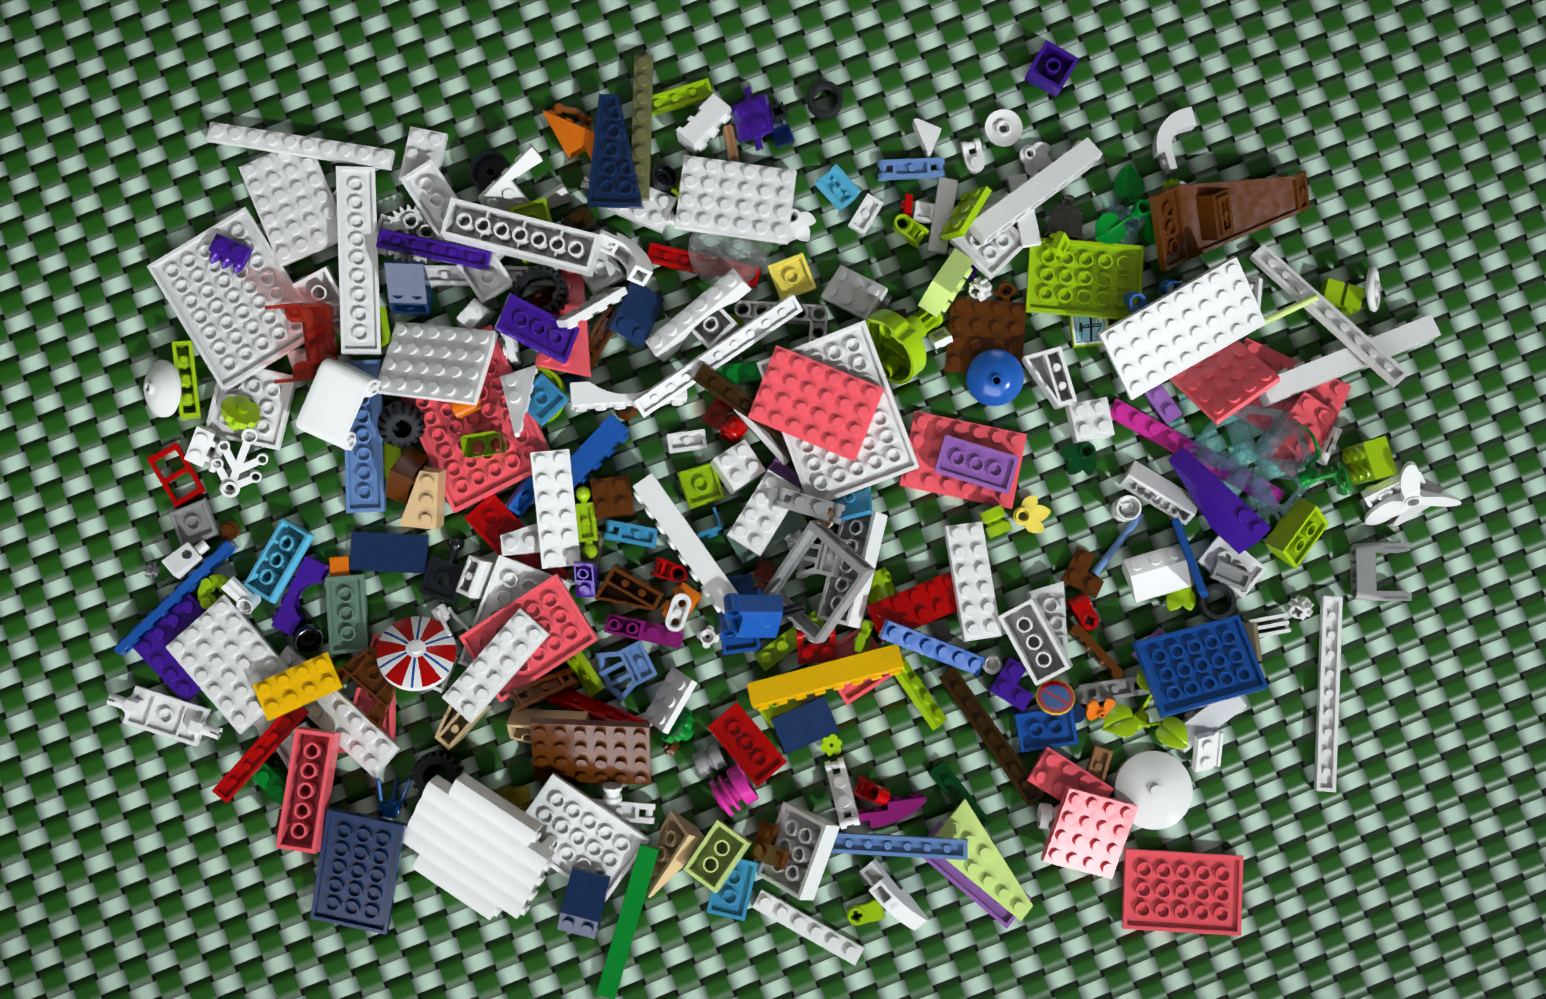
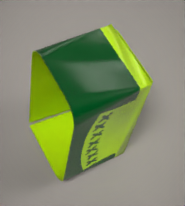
M490 431L463 435L461 437L462 452L466 458L507 453L504 433ZM494 438H500V451H494L491 448V441ZM480 440L485 444L483 453L476 454L473 451L472 445L475 441Z

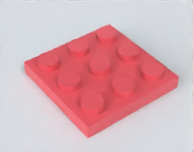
M856 629L836 642L837 659L860 654L854 651V640L858 633H861V629ZM873 637L869 651L879 649ZM888 673L882 675L883 678L878 680L865 679L863 680L864 683L859 685L846 684L844 685L845 688L837 691L846 705H848L892 676Z

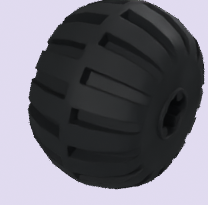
M397 401L390 403L380 412L377 428L380 436L389 445L394 447L397 444L398 448H408L420 441L419 437L424 434L425 431L422 430L426 428V424L424 423V414L419 407L410 402ZM400 420H404V427H400L398 423Z

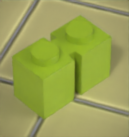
M1331 278L1323 281L1319 293L1340 310L1342 314L1352 315L1360 310L1366 288L1348 284L1347 288H1345V282Z

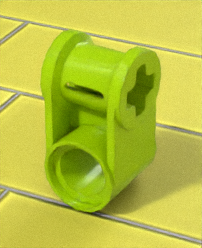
M899 214L892 224L893 231L915 248H919L921 240L925 235L929 234V230L926 227L917 223L906 214ZM904 221L906 223V227L900 228L897 225V222Z
M875 898L852 905L846 912L849 922L855 926L879 921L886 917L883 906ZM854 911H857L858 914H860L858 915L857 920H855L854 917H851L854 915Z

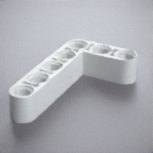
M743 300L736 303L734 310L737 317L743 321L750 322L759 316L757 314L758 309L765 308L768 310L778 302ZM800 304L805 316L803 318L794 316L784 323L810 325V342L818 339L813 336L815 330L822 331L823 336L827 335L828 312L823 305ZM741 307H746L748 313L741 315L738 313V310ZM817 311H821L824 314V317L822 319H816L814 317V313Z

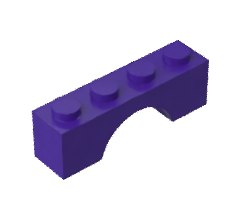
M305 556L300 561L296 576L294 575L290 580L289 591L283 595L281 599L282 605L279 611L277 610L272 617L273 623L271 626L291 636L294 635L296 629L302 626L306 620L299 606L302 592L310 585L324 584L325 577L328 576L330 571V565L311 556Z

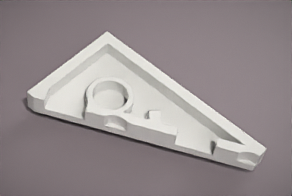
M536 365L500 376L516 437L520 436L524 427V415L528 411L531 400L530 395L534 388V377L538 373Z

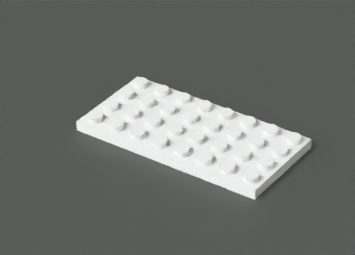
M1232 256L1098 332V335L1129 399L1133 400L1262 327L1266 322L1237 257Z

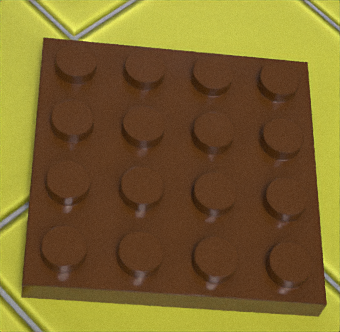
M957 296L953 302L950 301L948 331L952 335L953 342L946 345L944 372L966 374L971 361L980 353L991 349H1000L1011 353L1022 366L1026 303L988 299L980 302L977 298Z

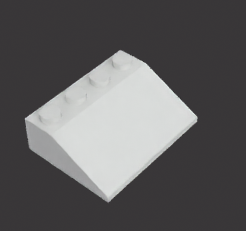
M783 802L775 823L780 825L775 845L790 850L785 870L761 862L757 875L799 900H814L840 826L824 817Z

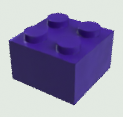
M1046 40L1024 80L1057 98L1079 58Z

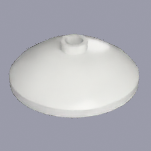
M158 360L153 363L148 369L144 380L143 390L147 405L158 417L171 416L176 411L181 397L179 373L174 364L168 360Z

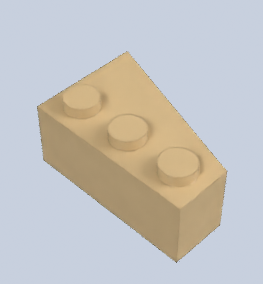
M426 467L419 471L399 526L437 530L444 525L446 469Z
M489 703L473 723L467 721L449 704L435 738L448 750L454 749L493 704Z

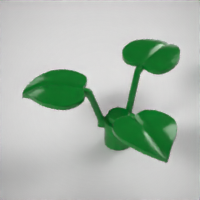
M1128 164L1116 175L1113 190L1117 197H1127L1129 201L1136 203L1132 206V213L1121 221L1114 213H1105L1100 216L1095 226V238L1103 244H1116L1123 240L1127 234L1126 228L1122 225L1133 216L1135 218L1145 216V224L1147 226L1144 228V236L1149 243L1156 245L1149 201L1141 200L1140 198L1134 199L1139 197L1144 191V181L1132 165Z
M1299 425L1311 436L1316 452V457L1304 466L1306 470L1296 474L1302 487L1304 488L1319 480L1332 477L1337 483V494L1346 496L1348 495L1347 490L1354 492L1352 481L1340 461L1336 462L1339 470L1330 467L1332 472L1319 475L1316 468H1311L1321 458L1322 452L1313 432L1306 426ZM1339 474L1344 477L1345 485L1342 482Z

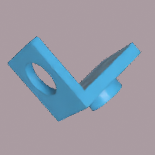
M713 507L719 526L697 533L699 538L707 536V539L717 536L718 531L724 530L716 507Z

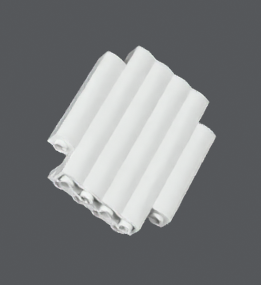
M464 772L453 784L439 775H436L428 782L408 822L403 843L419 853L413 865L414 870L490 920L493 916L497 917L502 909L516 919L521 914L524 916L530 908L529 901H532L537 895V886L543 883L546 878L544 875L545 871L547 872L554 862L551 859L555 854L556 848L554 844L557 839L550 835L543 843H540L538 839L542 834L539 832L543 825L541 822Z

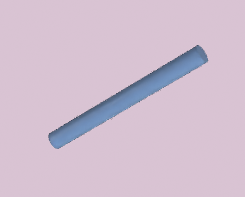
M1142 513L1129 522L1091 572L1094 575L1098 576L1143 519L1144 515Z

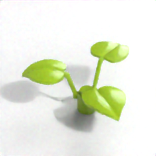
M1140 668L1136 675L1137 684L1142 690L1150 691L1143 671ZM1151 693L1143 706L1134 715H1132V710L1127 705H1116L1105 717L1102 727L1103 731L1120 737H1131L1144 726L1149 728L1150 726L1157 725L1160 727L1156 729L1155 735L1161 743L1176 749L1188 747L1187 729L1180 719L1169 716L1164 718L1162 723L1149 722V715L1144 710L1152 698Z

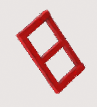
M178 442L146 459L175 508L206 492L192 465L184 459L186 455ZM177 451L185 467L164 478L155 462ZM189 472L198 488L177 500L168 483Z

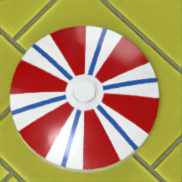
M422 616L404 618L392 624L382 634L376 649L378 667L384 678L392 685L408 691L426 690L445 680L455 665L457 654L453 635L448 636L442 623Z

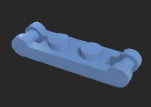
M939 157L877 161V168H879L878 181L945 178V171H943L945 159ZM931 166H936V171H931ZM892 167V172H887V168Z

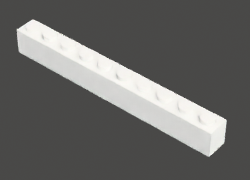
M1421 314L1412 318L1410 323L1403 321L1395 325V329L1390 330L1386 328L1379 331L1377 336L1373 337L1371 334L1368 337L1389 356H1394L1432 341L1440 336L1441 333L1431 314L1425 317ZM1344 345L1345 348L1339 350V348L1327 352V356L1322 357L1320 354L1311 358L1309 363L1305 364L1302 361L1293 366L1294 369L1288 371L1287 368L1276 372L1280 377V382L1261 394L1259 398L1263 407H1266L1368 365Z

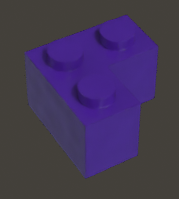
M1007 657L987 690L1023 712L1033 697V694L1017 685L1026 671V667Z

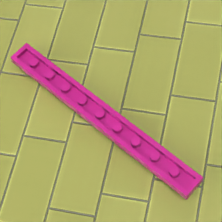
M1117 398L1110 407L1111 418L1114 421L1174 454L1183 446L1217 478L1273 509H1276L1285 491Z

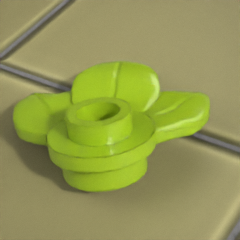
M1192 582L1191 587L1164 594L1167 596L1166 605L1168 611L1176 610L1182 607V605L1188 611L1194 608L1196 596L1191 590Z

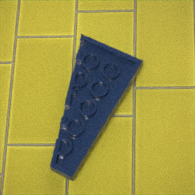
M599 94L587 205L589 207L644 209L620 98L617 94Z

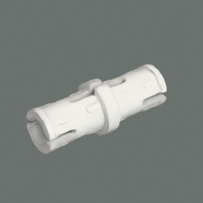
M1336 426L1330 427L1331 429L1325 441L1323 440L1321 458L1316 461L1321 465H1327L1332 452L1337 448L1336 443L1343 430Z

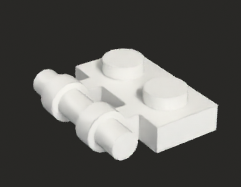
M199 424L196 427L184 459L201 467L207 461L210 464L208 470L215 473L216 469L212 468L211 462L216 457H222L223 452L218 449V444L221 440H228V438L221 436L219 441L215 439L218 432ZM226 443L220 444L223 449L228 447ZM212 447L216 449L214 455L209 454ZM218 460L214 461V465L220 466L221 462Z

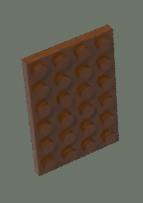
M551 718L530 719L535 781H547L554 772L567 782L605 783L609 781L619 784L651 785L650 722Z

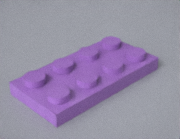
M945 435L934 472L1008 495L1019 457Z

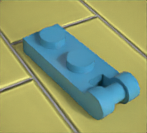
M613 520L605 521L606 531L603 533L602 539L655 548L659 529ZM614 528H619L618 535L613 534Z

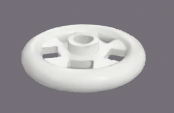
M1371 266L1367 271L1366 295L1369 310L1376 312L1380 305L1381 287L1378 269L1375 266Z

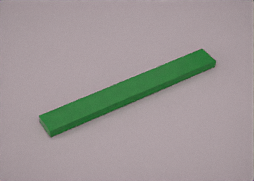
M640 843L596 995L611 999L616 998L659 852L657 847Z

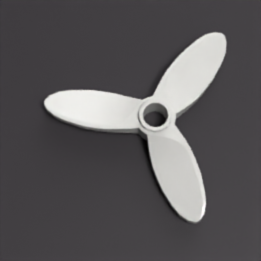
M1409 461L1404 464L1400 473V493L1384 499L1365 514L1364 521L1367 525H1377L1401 515L1410 507L1418 505L1458 506L1461 504V501L1456 496L1420 489V473L1417 465Z

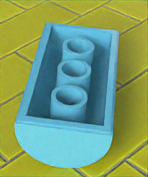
M282 518L243 585L269 602L276 604L315 535L300 525Z

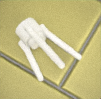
M441 604L431 611L434 616L433 619L442 623L448 636L452 635L446 623L450 619L449 615L466 631L470 630L454 613L452 608H447L445 604Z

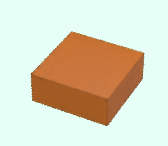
M349 556L329 558L330 577L351 575Z

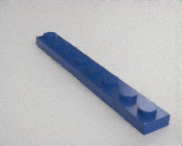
M224 541L216 548L217 551L213 555L207 556L199 568L192 570L188 574L189 578L186 581L176 585L175 591L171 595L165 596L156 609H152L146 614L147 618L142 623L139 622L133 626L132 632L117 642L118 645L114 648V651L118 655H127L154 626L189 593L191 594L200 585V582L209 577L239 546L232 541Z

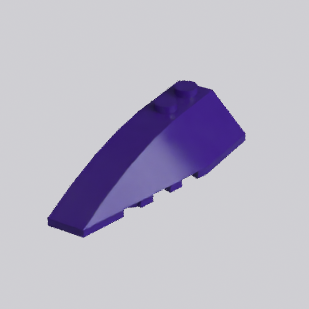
M1183 446L1168 460L1209 526L1238 554L1256 544L1271 529L1246 503Z

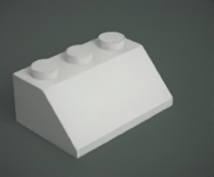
M1179 543L1123 560L1122 572L1135 603L1191 587L1187 561Z

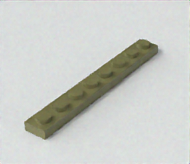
M634 55L631 152L642 201H650L653 55Z

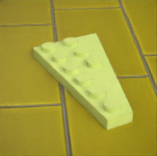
M964 798L934 837L968 839L967 860H946L1017 919L1022 921L1033 905Z

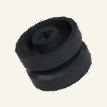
M488 150L481 152L473 159L470 165L469 174L471 181L483 192L494 180L496 181L502 175L505 168L511 166V163L503 154L497 151Z

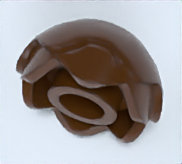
M538 289L532 293L530 304L541 309L553 300L552 294L548 290Z
M627 406V410L615 409V414L623 420H630L637 415L638 409L634 408V406Z

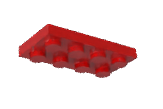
M738 702L707 727L757 787L787 762Z

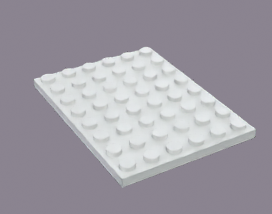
M246 207L147 266L224 392L324 332L310 308L301 302L292 287L294 282L282 265L279 266L272 247ZM216 233L248 246L253 250L244 269L239 273H233V263L229 267L222 269L221 258L213 264L210 263V251L208 249Z
M865 320L790 349V351L885 388L856 462L782 432L805 494L831 501L920 468ZM771 357L757 362L762 379Z

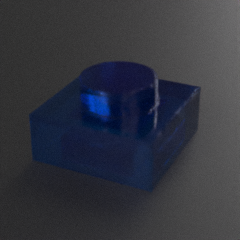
M788 124L774 128V132L771 133L777 149L795 143Z

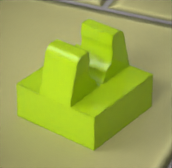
M1062 231L1051 233L1049 237L1053 242L1052 244L1046 243L1045 246L1056 256L1063 258L1070 239Z

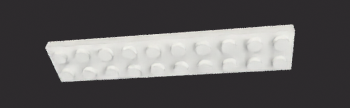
M336 166L341 354H381L378 248L376 247L375 167Z

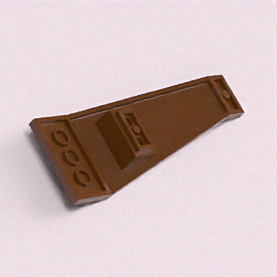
M1298 171L1290 176L1173 185L1149 196L1160 271H1168L1191 258L1310 208L1306 171Z

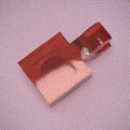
M758 558L754 578L759 579L757 588H761L763 592L766 581H770L774 576L777 563Z

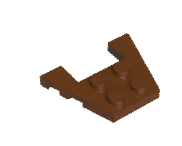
M371 646L352 658L351 661L338 667L336 671L342 684L350 676L377 700L365 718L377 728H381L397 687L389 683L381 674L376 658L377 647Z

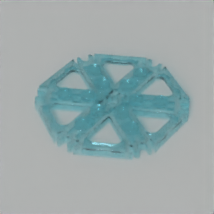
M1245 405L1240 409V412L1238 410L1218 425L1211 420L1190 445L1199 448H1191L1189 451L1195 452V458L1206 468L1232 471L1223 483L1237 496L1248 485L1257 508L1256 514L1261 519L1263 517L1267 524H1270V515H1274L1278 521L1280 520V516L1277 513L1279 511L1281 518H1284L1311 486L1303 488L1296 474L1306 470L1304 466L1314 458L1303 429L1299 426L1301 424L1300 422L1297 423L1296 418L1288 423L1286 418L1289 413L1285 412L1281 416L1285 410ZM1259 414L1270 416L1273 419V423L1258 441L1254 443L1246 422L1247 415ZM1219 425H1225L1235 452L1207 447V439ZM1294 435L1297 438L1303 453L1300 461L1271 458L1288 436ZM1255 459L1254 465L1256 467L1247 469V461ZM1268 477L1293 480L1297 483V489L1285 503L1279 504L1276 501Z

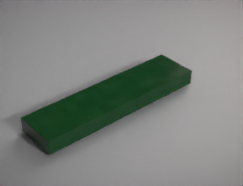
M943 759L928 770V773L956 808L965 798L984 828L991 823V820Z

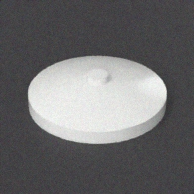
M1147 750L1130 756L1119 767L1113 783L1114 798L1136 804L1138 809L1132 823L1145 829L1157 830L1174 825L1186 814L1192 801L1193 787L1188 771L1175 757L1161 751Z

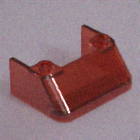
M306 302L265 306V310H285L286 318L291 322H302L307 361H301L294 365L292 370L293 378L274 380V384L312 381L325 359L330 358L339 361L333 310L328 303Z

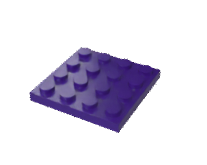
M190 593L133 647L183 701H190L201 688L166 649V646L206 611V609L201 607L199 600Z

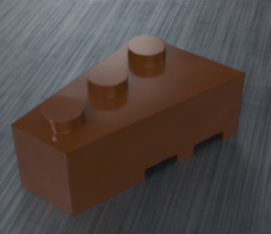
M616 563L609 571L595 599L655 611L667 591Z

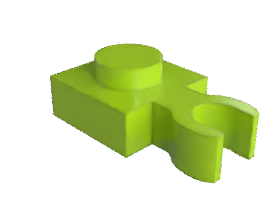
M863 619L861 633L859 632L854 640L855 652L864 653L869 651L872 639L871 631L874 626L872 621Z

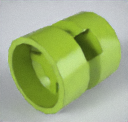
M1002 504L979 514L982 523L987 525L985 530L989 539L1012 530L1009 520L1004 518L1006 513Z

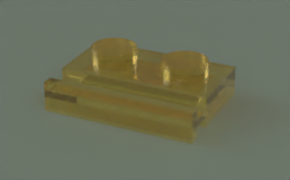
M530 785L490 789L524 812L531 804Z

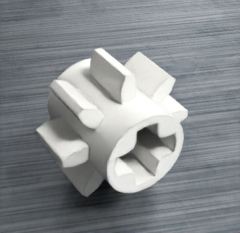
M977 277L969 283L968 292L974 299L979 298L981 302L986 297L992 295L990 292L992 285L987 278L982 280L981 277Z
M1297 595L1295 599L1292 598L1288 603L1291 606L1288 611L1293 618L1304 620L1306 616L1310 617L1313 613L1311 608L1314 604L1311 603L1308 597Z

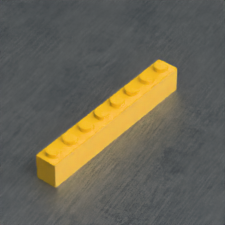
M894 644L747 683L752 707L760 711L768 709L771 704L776 703L777 706L787 704L788 700L793 698L796 701L807 698L806 695L812 693L815 696L826 693L825 690L827 689L840 690L845 688L844 685L846 684L859 685L864 683L863 680L865 679L878 680L883 678L882 675L884 674L897 675L902 673L901 670L905 668L899 645Z

